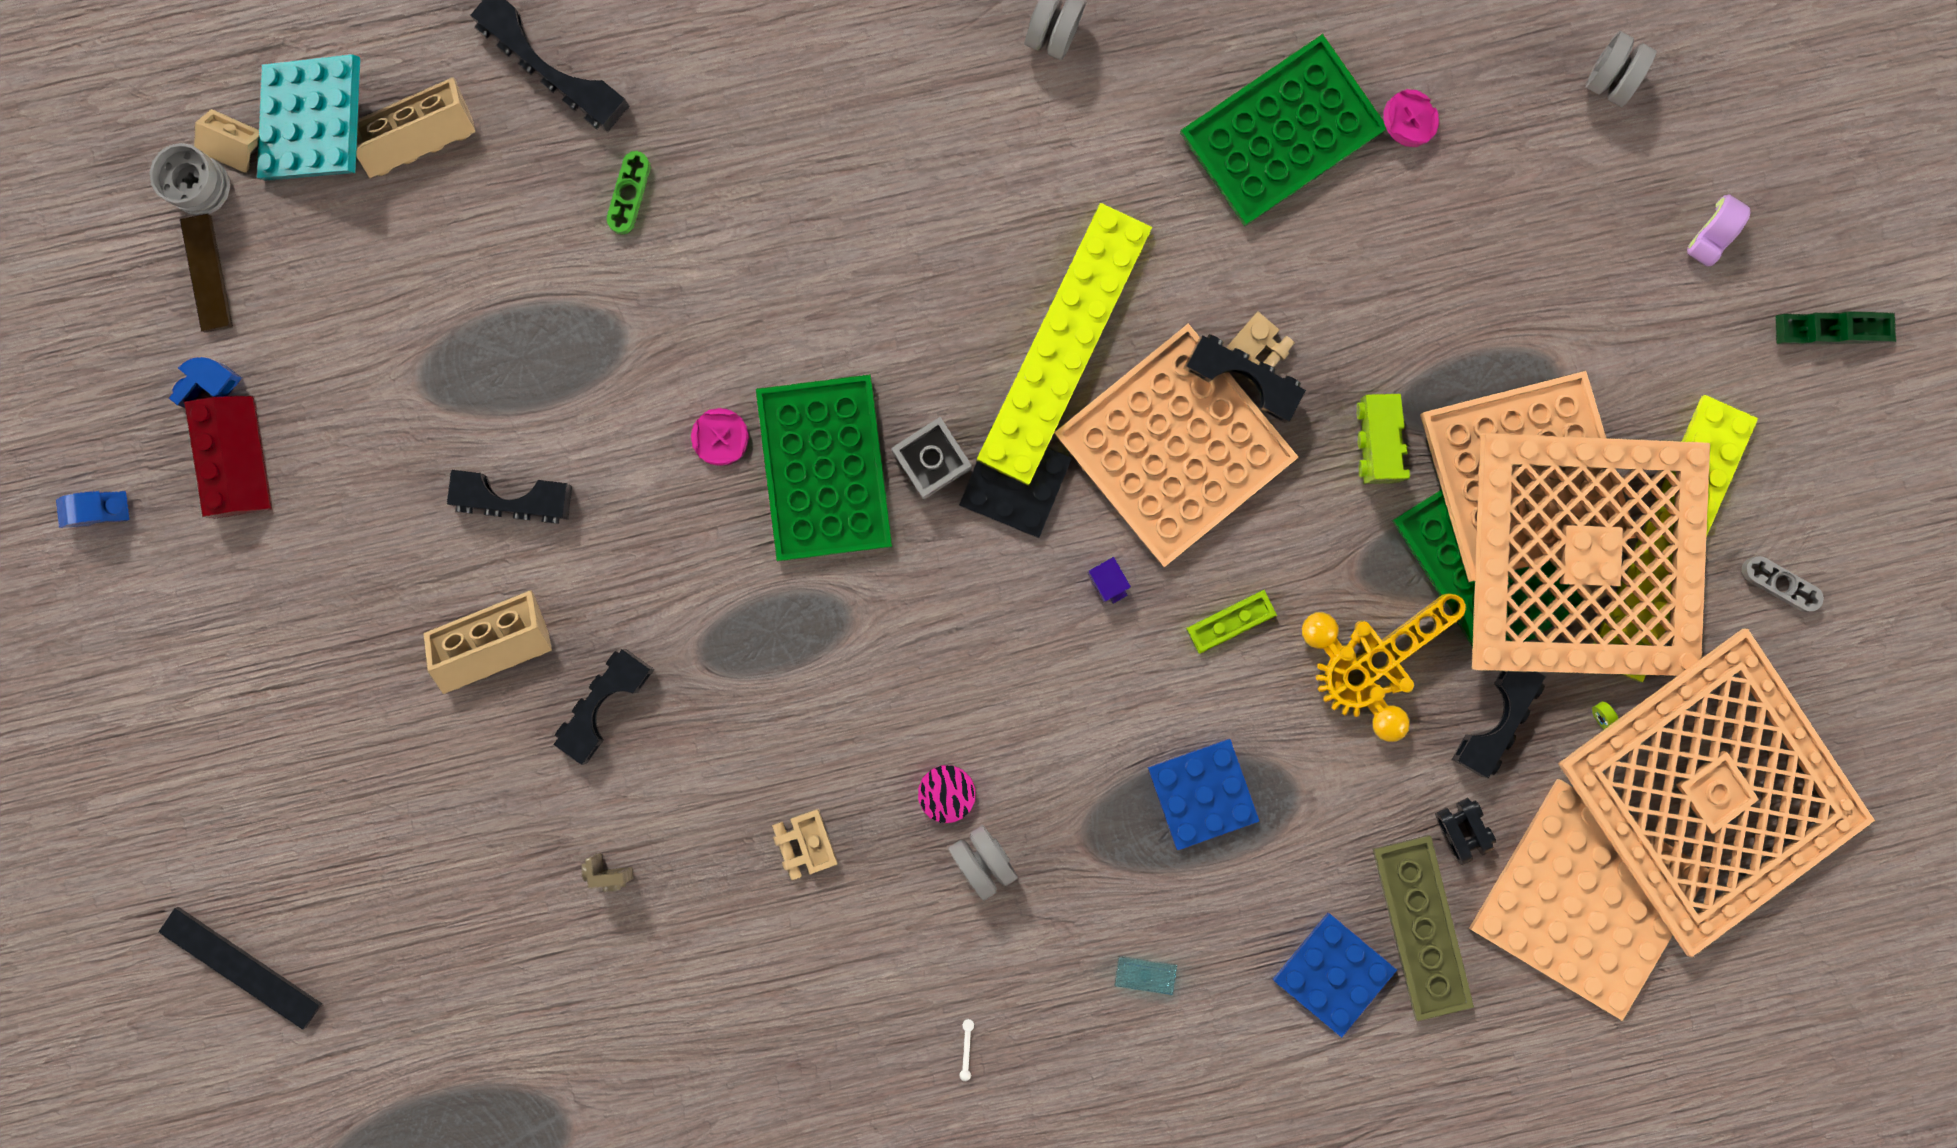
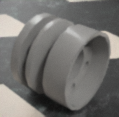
M184 143L169 145L161 150L152 161L149 174L151 185L156 194L184 212L196 216L207 213L211 214L221 208L227 200L230 181L226 170L221 164L193 145Z

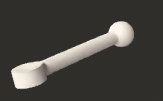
M971 1019L964 1020L962 1024L965 1030L963 1070L959 1075L962 1081H968L971 1078V1073L968 1071L971 1030L974 1028V1022Z

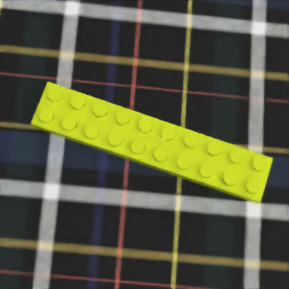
M1099 204L976 461L1029 486L1151 232V226L1107 205Z
M1703 395L1699 400L1682 442L1710 443L1707 537L1758 418L1707 395ZM1671 471L1676 477V471ZM1666 478L1660 489L1663 494L1672 487ZM1675 494L1669 499L1673 505H1675ZM1664 506L1655 513L1662 523L1671 516ZM1648 519L1642 531L1649 537L1657 528ZM1674 523L1668 528L1672 535L1674 530ZM1663 535L1653 543L1660 552L1670 545ZM1638 540L1634 551L1642 544L1640 540ZM1648 549L1639 556L1646 566L1655 559ZM1671 553V554L1667 557L1668 561H1669L1671 564H1672V556H1673V553ZM1632 563L1625 570V573L1633 581L1641 571ZM1661 564L1652 572L1659 581L1669 574ZM1646 578L1638 588L1646 596L1654 586ZM1622 580L1621 586L1617 587V595L1627 587ZM1670 583V584H1669L1667 587H1665V588L1671 593V583ZM1632 592L1623 600L1631 610L1640 602ZM1660 593L1651 601L1658 610L1668 603ZM1618 606L1609 614L1616 624L1626 616ZM1645 607L1637 617L1645 625L1653 615ZM1670 612L1665 616L1668 622H1670ZM1604 621L1598 631V635L1601 638L1611 630ZM1632 622L1622 629L1629 639L1639 631ZM1659 622L1650 630L1657 640L1666 631ZM1616 635L1608 644L1624 643ZM1644 636L1636 645L1652 644ZM1622 674L1638 682H1643L1646 675Z

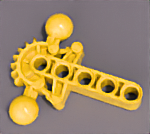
M1444 594L1382 640L1369 623L1363 620L1358 621L1354 626L1355 630L1351 634V640L1347 645H1342L1337 639L1339 626L1330 614L1315 612L1309 615L1303 622L1302 636L1309 646L1316 649H1324L1330 657L1327 665L1322 663L1317 665L1318 669L1325 671V674L1316 675V680L1325 681V684L1318 686L1317 689L1319 692L1327 690L1329 692L1323 697V700L1328 702L1334 698L1335 701L1332 703L1331 708L1336 710L1342 704L1343 715L1348 714L1350 707L1353 708V715L1355 717H1358L1360 714L1359 708L1367 706L1374 715L1372 721L1373 730L1381 740L1397 742L1403 739L1410 728L1409 717L1402 708L1394 705L1388 706L1383 698L1385 694L1390 692L1394 694L1413 690L1414 683L1400 663L1459 620L1466 610L1464 600L1454 594ZM1449 599H1454L1458 604L1457 611L1452 615H1447L1443 610L1444 603ZM1424 617H1431L1434 621V627L1428 633H1423L1419 628V623ZM1402 634H1406L1410 638V645L1405 650H1399L1395 645L1396 638ZM1361 642L1365 652L1356 658V653L1353 649L1357 643L1360 644ZM1377 652H1384L1387 656L1386 664L1382 667H1374L1372 664V656ZM1354 669L1361 670L1363 673V680L1357 685H1352L1348 681V675ZM1384 675L1391 682L1389 683L1390 685L1381 687L1375 681Z

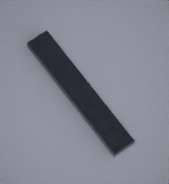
M180 907L173 909L158 932L302 1030L308 1026L322 1005L320 1001Z

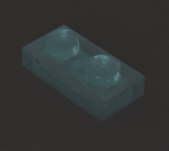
M1119 956L1114 985L1116 987L1173 995L1177 965Z

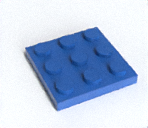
M1230 738L1147 767L1176 850L1259 822Z
M1327 912L1273 980L1342 1038L1397 969Z

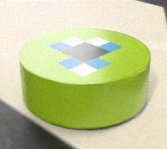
M1602 701L1592 707L1593 716L1603 729H1606L1619 719L1615 710L1606 702Z

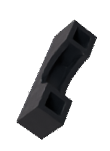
M1209 334L1208 337L1202 335L1198 339L1183 368L1184 370L1207 382L1212 381L1220 374L1228 372L1245 375L1258 389L1260 410L1284 423L1290 422L1306 392L1305 389L1300 387V381L1287 375L1285 378L1274 373L1275 368L1264 362H1260L1258 365L1248 360L1250 355L1240 349L1234 348L1231 351L1224 347V341L1216 336Z
M451 470L447 504L456 506L455 512L473 514V509L484 510V515L502 517V512L513 513V519L530 521L531 516L542 517L541 522L559 524L560 519L568 520L572 485L537 480L529 493L518 499L507 500L502 499L492 490L487 475Z
M621 649L620 652L615 651L606 662L609 668L603 676L598 674L589 686V689L592 690L586 700L581 698L572 710V713L575 715L569 723L564 722L555 733V737L558 739L553 745L581 765L589 762L604 741L597 726L598 710L604 700L620 691L638 693L655 670L627 649Z
M1501 671L1494 683L1502 696L1504 705L1499 723L1491 731L1482 735L1465 734L1451 760L1481 777L1489 778L1490 775H1495L1501 767L1502 760L1500 758L1504 750H1509L1516 740L1514 733L1519 724L1523 725L1530 715L1531 710L1528 708L1533 699H1538L1545 688L1543 681L1546 676L1539 672Z

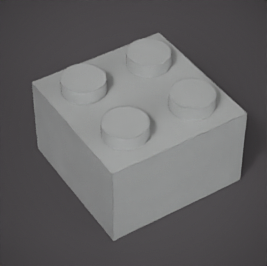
M941 417L891 448L923 500L972 469L971 463Z

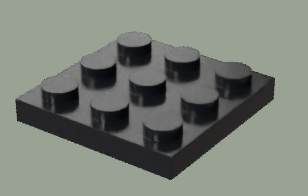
M1047 448L1029 486L977 461L959 506L1040 538L1072 458Z

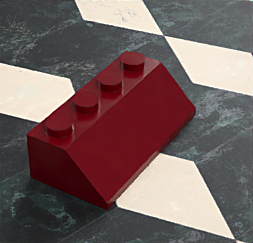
M254 396L210 397L184 402L202 517L219 519L271 510V499Z

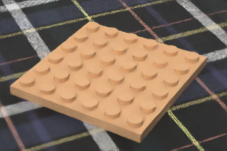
M1189 323L1054 432L1057 439L1163 568L1299 458L1229 372L1220 374L1212 381L1207 382L1183 369L1200 338Z
M1586 371L1420 414L1469 582L1475 581L1481 434L1606 438ZM1512 465V471H1513L1518 465ZM1530 465L1538 475L1547 467ZM1575 467L1559 468L1567 476ZM1603 468L1587 469L1595 477ZM1524 470L1515 478L1523 489L1532 481ZM1553 472L1543 479L1551 490L1561 482ZM1581 473L1571 481L1579 491L1589 483ZM1609 474L1600 481V484L1607 492L1617 484ZM1538 486L1528 494L1536 504L1546 496ZM1511 487V501H1512L1518 494H1517V492ZM1566 487L1557 494L1558 498L1565 505L1574 497ZM1594 488L1585 496L1593 506L1602 498ZM1621 489L1613 498L1622 507L1626 501ZM1524 500L1514 507V510L1522 518L1532 510ZM1552 501L1542 509L1550 519L1560 511ZM1580 502L1570 510L1578 520L1588 512ZM1608 503L1598 511L1606 521L1616 513ZM1537 515L1527 523L1535 533L1545 525ZM1510 516L1511 530L1517 523ZM1564 516L1556 526L1562 532V525L1572 524ZM1592 517L1584 526L1600 525ZM1621 518L1612 526L1623 527V533L1629 528ZM1522 529L1513 537L1520 547H1523L1530 540ZM1550 530L1541 538L1549 549L1558 541L1557 537ZM1633 534L1628 540L1636 538V535ZM1535 544L1526 554L1535 563L1544 553ZM1509 546L1510 559L1515 554V551ZM1561 548L1554 554L1557 558H1561ZM1520 558L1511 568L1517 570L1528 566Z
M1560 779L1555 781L1469 929L1622 1021L1673 936L1575 788ZM1645 835L1653 847L1655 836ZM1663 842L1661 854L1672 856L1673 847ZM1683 853L1681 854V857H1682V858L1691 859V858L1688 857L1687 855H1685V854H1683ZM1661 859L1669 871L1671 860ZM1680 862L1677 878L1688 880L1689 863ZM1699 866L1697 881H1705L1709 874L1707 867ZM1677 883L1685 894L1687 884ZM1696 886L1694 898L1696 897L1701 887Z

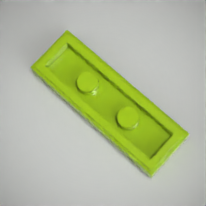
M1262 590L1187 627L1186 630L1198 654L1277 616L1265 590Z

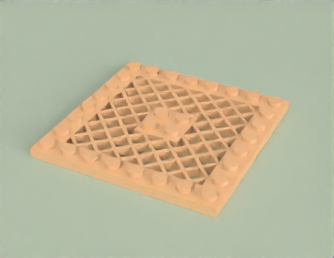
M1482 433L1480 438L1472 669L1678 676L1702 659L1710 443ZM1512 465H1518V466L1512 471ZM1530 465L1547 467L1538 475ZM1559 467L1575 468L1566 476ZM1587 468L1603 469L1594 477ZM1615 469L1631 470L1622 478ZM1523 470L1532 479L1524 489L1515 480ZM1643 470H1655L1658 472L1650 479ZM1671 471H1676V477ZM1551 472L1561 481L1552 490L1543 481ZM1579 473L1589 482L1581 491L1571 482ZM1607 474L1617 483L1609 492L1600 484V481ZM1636 475L1645 484L1637 493L1627 484ZM1663 477L1672 485L1665 494L1655 485ZM1536 486L1546 495L1538 504L1528 495ZM1511 487H1512V488L1517 492V494H1518L1512 501H1511ZM1565 487L1574 496L1566 505L1557 496ZM1593 488L1602 497L1594 506L1585 497ZM1621 489L1630 498L1622 507L1613 498ZM1649 490L1658 499L1650 508L1641 499ZM1674 494H1675V505H1673V504L1669 501V499H1670ZM1522 500L1532 509L1523 518L1514 510V507ZM1550 501L1560 510L1552 519L1542 510ZM1578 502L1588 511L1580 520L1570 511ZM1607 503L1616 512L1608 521L1598 512ZM1634 505L1643 513L1636 522L1627 514ZM1662 506L1671 514L1664 523L1655 515ZM1536 515L1545 524L1537 533L1527 524ZM1510 516L1517 523L1511 530ZM1565 516L1572 525H1562L1561 532L1556 524ZM1593 517L1600 526L1584 525ZM1620 518L1629 527L1624 533L1623 527H1612ZM1648 519L1657 528L1649 537L1640 529ZM1674 523V530L1672 535L1668 528ZM1521 529L1530 538L1523 547H1520L1513 539ZM1549 530L1558 539L1550 549L1541 540ZM1633 534L1642 542L1634 552L1625 543ZM1661 535L1670 543L1662 552L1653 544ZM1536 544L1544 554L1534 563L1526 553ZM1509 546L1515 551V554L1510 559ZM1560 548L1561 561L1554 555ZM1647 549L1655 557L1648 566L1639 558ZM1622 551L1628 556L1623 562ZM1671 553H1673L1672 564L1667 559ZM1520 558L1529 567L1521 577L1511 568ZM1548 560L1557 568L1549 578L1540 570ZM1632 563L1641 571L1633 581L1624 572ZM1660 564L1669 572L1661 581L1652 573ZM1533 574L1543 583L1534 592L1525 584ZM1508 575L1515 582L1509 588ZM1559 578L1560 584H1571L1562 593L1553 584ZM1647 578L1654 588L1645 596L1638 586ZM1622 580L1627 587L1617 595L1610 586H1621ZM1670 583H1671V593L1665 588V587H1667ZM1582 585L1599 586L1590 595ZM1519 588L1528 597L1520 606L1510 598ZM1547 589L1556 597L1548 607L1539 599ZM1575 590L1584 598L1576 608L1567 600ZM1603 591L1612 599L1604 609L1595 601ZM1631 592L1640 600L1632 610L1623 601ZM1659 593L1668 602L1660 610L1651 602ZM1534 603L1542 613L1532 622L1524 611ZM1562 604L1570 614L1560 623L1552 613ZM1508 605L1513 610V613L1506 619ZM1589 605L1598 614L1590 623L1581 616V613ZM1618 606L1626 616L1616 624L1609 614ZM1646 607L1653 617L1644 625L1637 615ZM1669 612H1670V623H1669L1668 620L1665 618V616H1666ZM1519 617L1527 627L1517 636L1509 626ZM1545 619H1548L1555 628L1545 637L1537 627ZM1574 620L1583 628L1575 637L1566 629ZM1602 621L1611 629L1603 638L1594 630ZM1630 622L1639 630L1631 639L1622 631ZM1659 622L1667 632L1657 640L1650 630ZM1531 633H1533L1539 639L1540 642H1528L1524 640ZM1506 634L1512 641H1506ZM1561 634L1569 643L1552 641ZM1589 634L1597 644L1580 642ZM1617 635L1624 644L1608 643ZM1645 636L1652 645L1636 644Z
M1748 629L1738 631L1558 763L1685 954L1690 957L1695 956L1875 821ZM1738 672V674L1740 675L1741 678L1732 677V676L1735 675V674ZM1731 681L1741 683L1739 699L1728 697ZM1721 685L1719 695L1710 694L1711 691ZM1749 691L1757 702L1748 701ZM1708 698L1718 700L1716 716L1705 714ZM1698 702L1696 712L1687 711L1688 708ZM1727 702L1738 703L1735 719L1725 718ZM1747 705L1757 707L1754 723L1744 721ZM1685 715L1695 716L1693 733L1682 731ZM1765 715L1773 726L1764 725ZM1705 718L1715 720L1712 736L1702 735ZM1675 719L1673 729L1664 728L1666 724ZM1724 722L1734 724L1732 740L1721 738ZM1743 726L1754 727L1751 743L1741 742ZM1763 729L1773 731L1770 747L1760 745ZM1662 732L1672 733L1670 750L1659 748ZM1652 735L1650 746L1640 744ZM1681 735L1692 737L1689 753L1679 752ZM1701 739L1711 740L1709 757L1698 755ZM1781 739L1789 750L1780 749ZM1721 742L1731 744L1729 754L1726 751L1719 752ZM1740 746L1750 747L1747 764L1738 762ZM1639 749L1649 750L1647 767L1636 765ZM1760 749L1769 751L1767 767L1757 766ZM1629 752L1627 763L1617 762V760ZM1658 752L1669 754L1666 770L1656 769ZM1779 753L1789 755L1786 771L1776 769ZM1678 756L1688 757L1686 774L1675 772ZM1698 759L1707 761L1696 769ZM1797 763L1805 774L1796 773ZM1615 765L1626 767L1623 784L1613 782ZM1737 766L1747 768L1745 778ZM1635 769L1646 771L1643 787L1633 786ZM1756 770L1766 771L1763 788L1753 786ZM1655 773L1665 774L1663 791L1652 789ZM1776 773L1785 775L1783 791L1773 790ZM1674 776L1684 778L1676 784L1682 794L1672 793ZM1795 777L1805 778L1802 795L1792 793ZM1612 786L1623 788L1621 799ZM1813 787L1821 798L1812 797ZM1631 790L1642 791L1640 808L1629 806ZM1753 790L1762 792L1760 808L1751 807V805L1759 800ZM1651 793L1662 795L1659 811L1649 810ZM1772 794L1782 795L1779 811L1769 810ZM1671 797L1681 798L1679 815L1668 813ZM1791 797L1801 799L1798 815L1789 813ZM1811 801L1820 802L1818 818L1808 817ZM1689 807L1692 808L1698 818L1688 816ZM1629 811L1639 812L1637 823ZM1749 811L1759 812L1756 828L1747 827ZM1648 814L1658 816L1656 832L1645 830ZM1769 814L1778 816L1776 832L1766 830ZM1738 816L1737 825L1728 824V822ZM1667 817L1678 819L1675 835L1665 833ZM1788 818L1798 819L1795 835L1785 834ZM1687 821L1697 822L1695 839L1684 837ZM1807 821L1816 823L1806 830ZM1726 828L1736 829L1734 845L1724 844ZM1705 831L1712 834L1716 832L1714 842L1704 840ZM1746 831L1755 833L1753 849L1743 847ZM1645 835L1655 836L1653 847ZM1765 835L1775 836L1772 852L1762 851ZM1664 838L1674 840L1672 856L1661 854ZM1785 838L1793 839V841L1783 847ZM1683 842L1694 843L1691 859L1681 857ZM1703 845L1713 846L1711 862L1701 861ZM1723 848L1733 850L1730 866L1720 864ZM1742 852L1752 853L1750 869L1740 868ZM1762 855L1770 857L1760 865ZM1661 859L1671 860L1669 871ZM1680 862L1690 864L1688 880L1677 878ZM1699 866L1710 867L1707 883L1697 881ZM1719 869L1729 870L1727 886L1717 885ZM1739 872L1747 874L1737 882ZM1677 883L1687 884L1685 894ZM1696 886L1706 888L1704 903L1694 902ZM1716 890L1724 891L1714 899ZM1693 907H1698L1702 909L1696 912Z

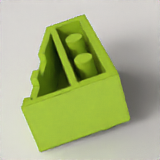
M1372 394L1363 396L1361 402H1358L1356 407L1357 419L1362 422V431L1358 432L1357 438L1358 448L1363 449V460L1359 461V476L1364 477V484L1400 483L1410 479L1409 470H1403V455L1407 454V445L1402 444L1404 418L1401 394Z

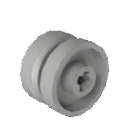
M1040 0L1032 14L1024 45L1038 51L1045 45L1048 37L1051 36L1047 47L1048 55L1062 61L1077 31L1087 0H1066L1062 10H1060L1063 0Z
M1619 31L1599 56L1585 87L1600 95L1611 85L1608 92V100L1623 107L1646 76L1657 51L1642 43L1631 52L1634 38Z
M981 825L970 833V839L977 851L974 852L964 840H959L950 846L949 851L976 893L985 901L997 893V887L990 877L992 873L998 882L1004 886L1012 883L1018 876L1009 863L1010 859L996 838L993 839L984 825Z

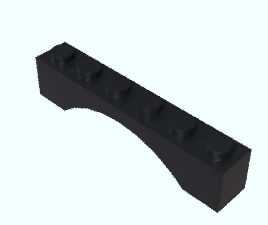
M482 0L470 16L477 23L474 28L487 39L490 36L498 41L496 46L508 57L514 54L519 58L518 65L530 75L536 72L542 77L540 83L552 93L556 90L564 96L562 101L573 111L579 108L586 114L584 117L585 121L596 130L602 127L608 132L630 107L625 98L603 80H586L572 77L557 71L544 62L529 45L523 29L521 15L507 0Z

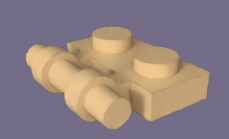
M1257 311L1226 348L1231 351L1237 348L1250 355L1248 360L1259 365L1260 362L1256 357L1266 347L1271 354L1264 360V363L1274 368L1280 360L1284 361L1289 355L1288 350L1295 343L1288 336H1285L1280 343L1274 341L1272 338L1279 329Z
M819 808L791 818L790 820L794 828L792 831L786 832L783 821L772 825L775 837H773L775 845L780 847L784 859L782 864L784 870H788L791 880L802 877L799 866L805 863L809 874L838 864ZM794 839L798 840L802 855L796 857L790 843Z

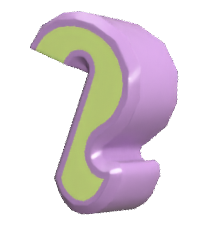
M1724 195L1716 203V212L1687 248L1688 255L1707 267L1713 266L1722 256L1724 249L1733 242L1744 228L1750 216V207L1732 195Z

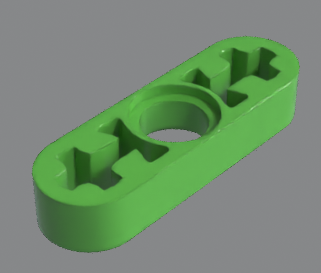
M632 151L624 157L608 210L607 224L613 232L620 235L627 234L634 228L650 173V162L642 152ZM637 159H640L641 164L644 166L636 170L635 177L637 180H640L639 183L633 179H625L626 175L632 178L633 168L630 166V163H636ZM631 185L637 191L635 198L629 201L622 199V189L625 186ZM618 203L625 207H632L631 211L627 208L625 209L624 217L628 222L627 224L622 223L620 227L614 221L615 217L620 218L623 210L620 206H617Z

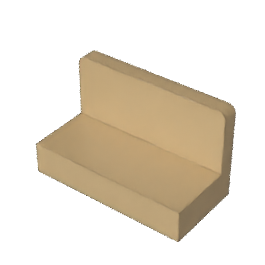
M212 109L195 122L194 147L212 159L244 173L250 169V152L258 146L260 138L258 129Z

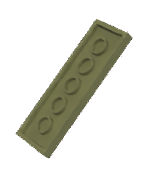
M1426 835L1373 848L1415 1020L1421 1021L1474 1008L1432 837Z

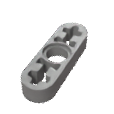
M1765 557L1748 558L1742 565V575L1747 581L1799 611H1816L1823 604V593L1818 587ZM1760 563L1759 569L1766 574H1772L1769 578L1762 574L1754 576L1755 570L1751 568L1752 565ZM1780 576L1786 577L1789 581V588L1784 593L1778 591L1775 585L1777 578ZM1796 591L1802 594L1811 593L1810 598L1813 600V603L1804 604L1805 598L1793 594Z

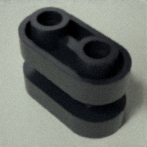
M1469 798L1456 803L1458 812L1453 815L1448 808L1435 813L1436 819L1455 858L1462 866L1473 861L1471 851L1477 849L1481 855H1485L1494 850L1493 844L1496 843L1493 832L1489 827L1485 828L1480 818L1484 816L1480 805L1476 800L1471 802ZM1463 822L1471 837L1468 840H1465L1458 826Z

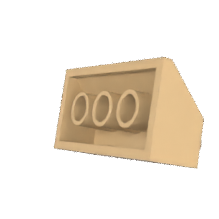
M454 77L358 119L356 157L369 178L376 175H385L394 167L403 163L410 164L421 155L428 152H437L446 144L455 140H464L471 133L476 132L472 116Z
M532 590L424 633L428 673L443 694L552 651L549 632Z

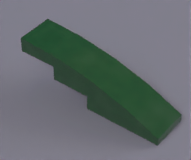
M1846 311L1842 313L1815 312L1811 314L1775 315L1777 344L1809 345L1896 342L1895 313Z

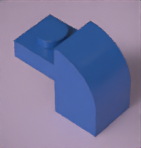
M205 357L192 358L178 367L187 376L180 379L174 385L173 393L169 399L176 405L185 408L184 402L196 400L204 389L213 397H226L232 392L242 377L228 366Z
M126 491L82 492L65 495L56 499L59 528L85 527L95 523L129 520Z

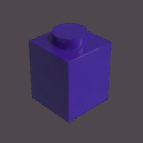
M1114 557L1087 571L1103 602L1110 599L1112 604L1128 596L1125 590L1131 586Z

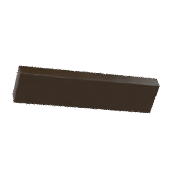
M207 213L180 219L201 331L206 333L233 327L212 216Z

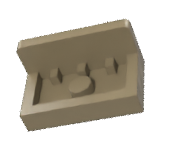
M595 853L585 858V863L582 864L583 881H587L588 888L603 887V892L621 890V887H625L626 883L633 879L632 867L603 870L602 853Z

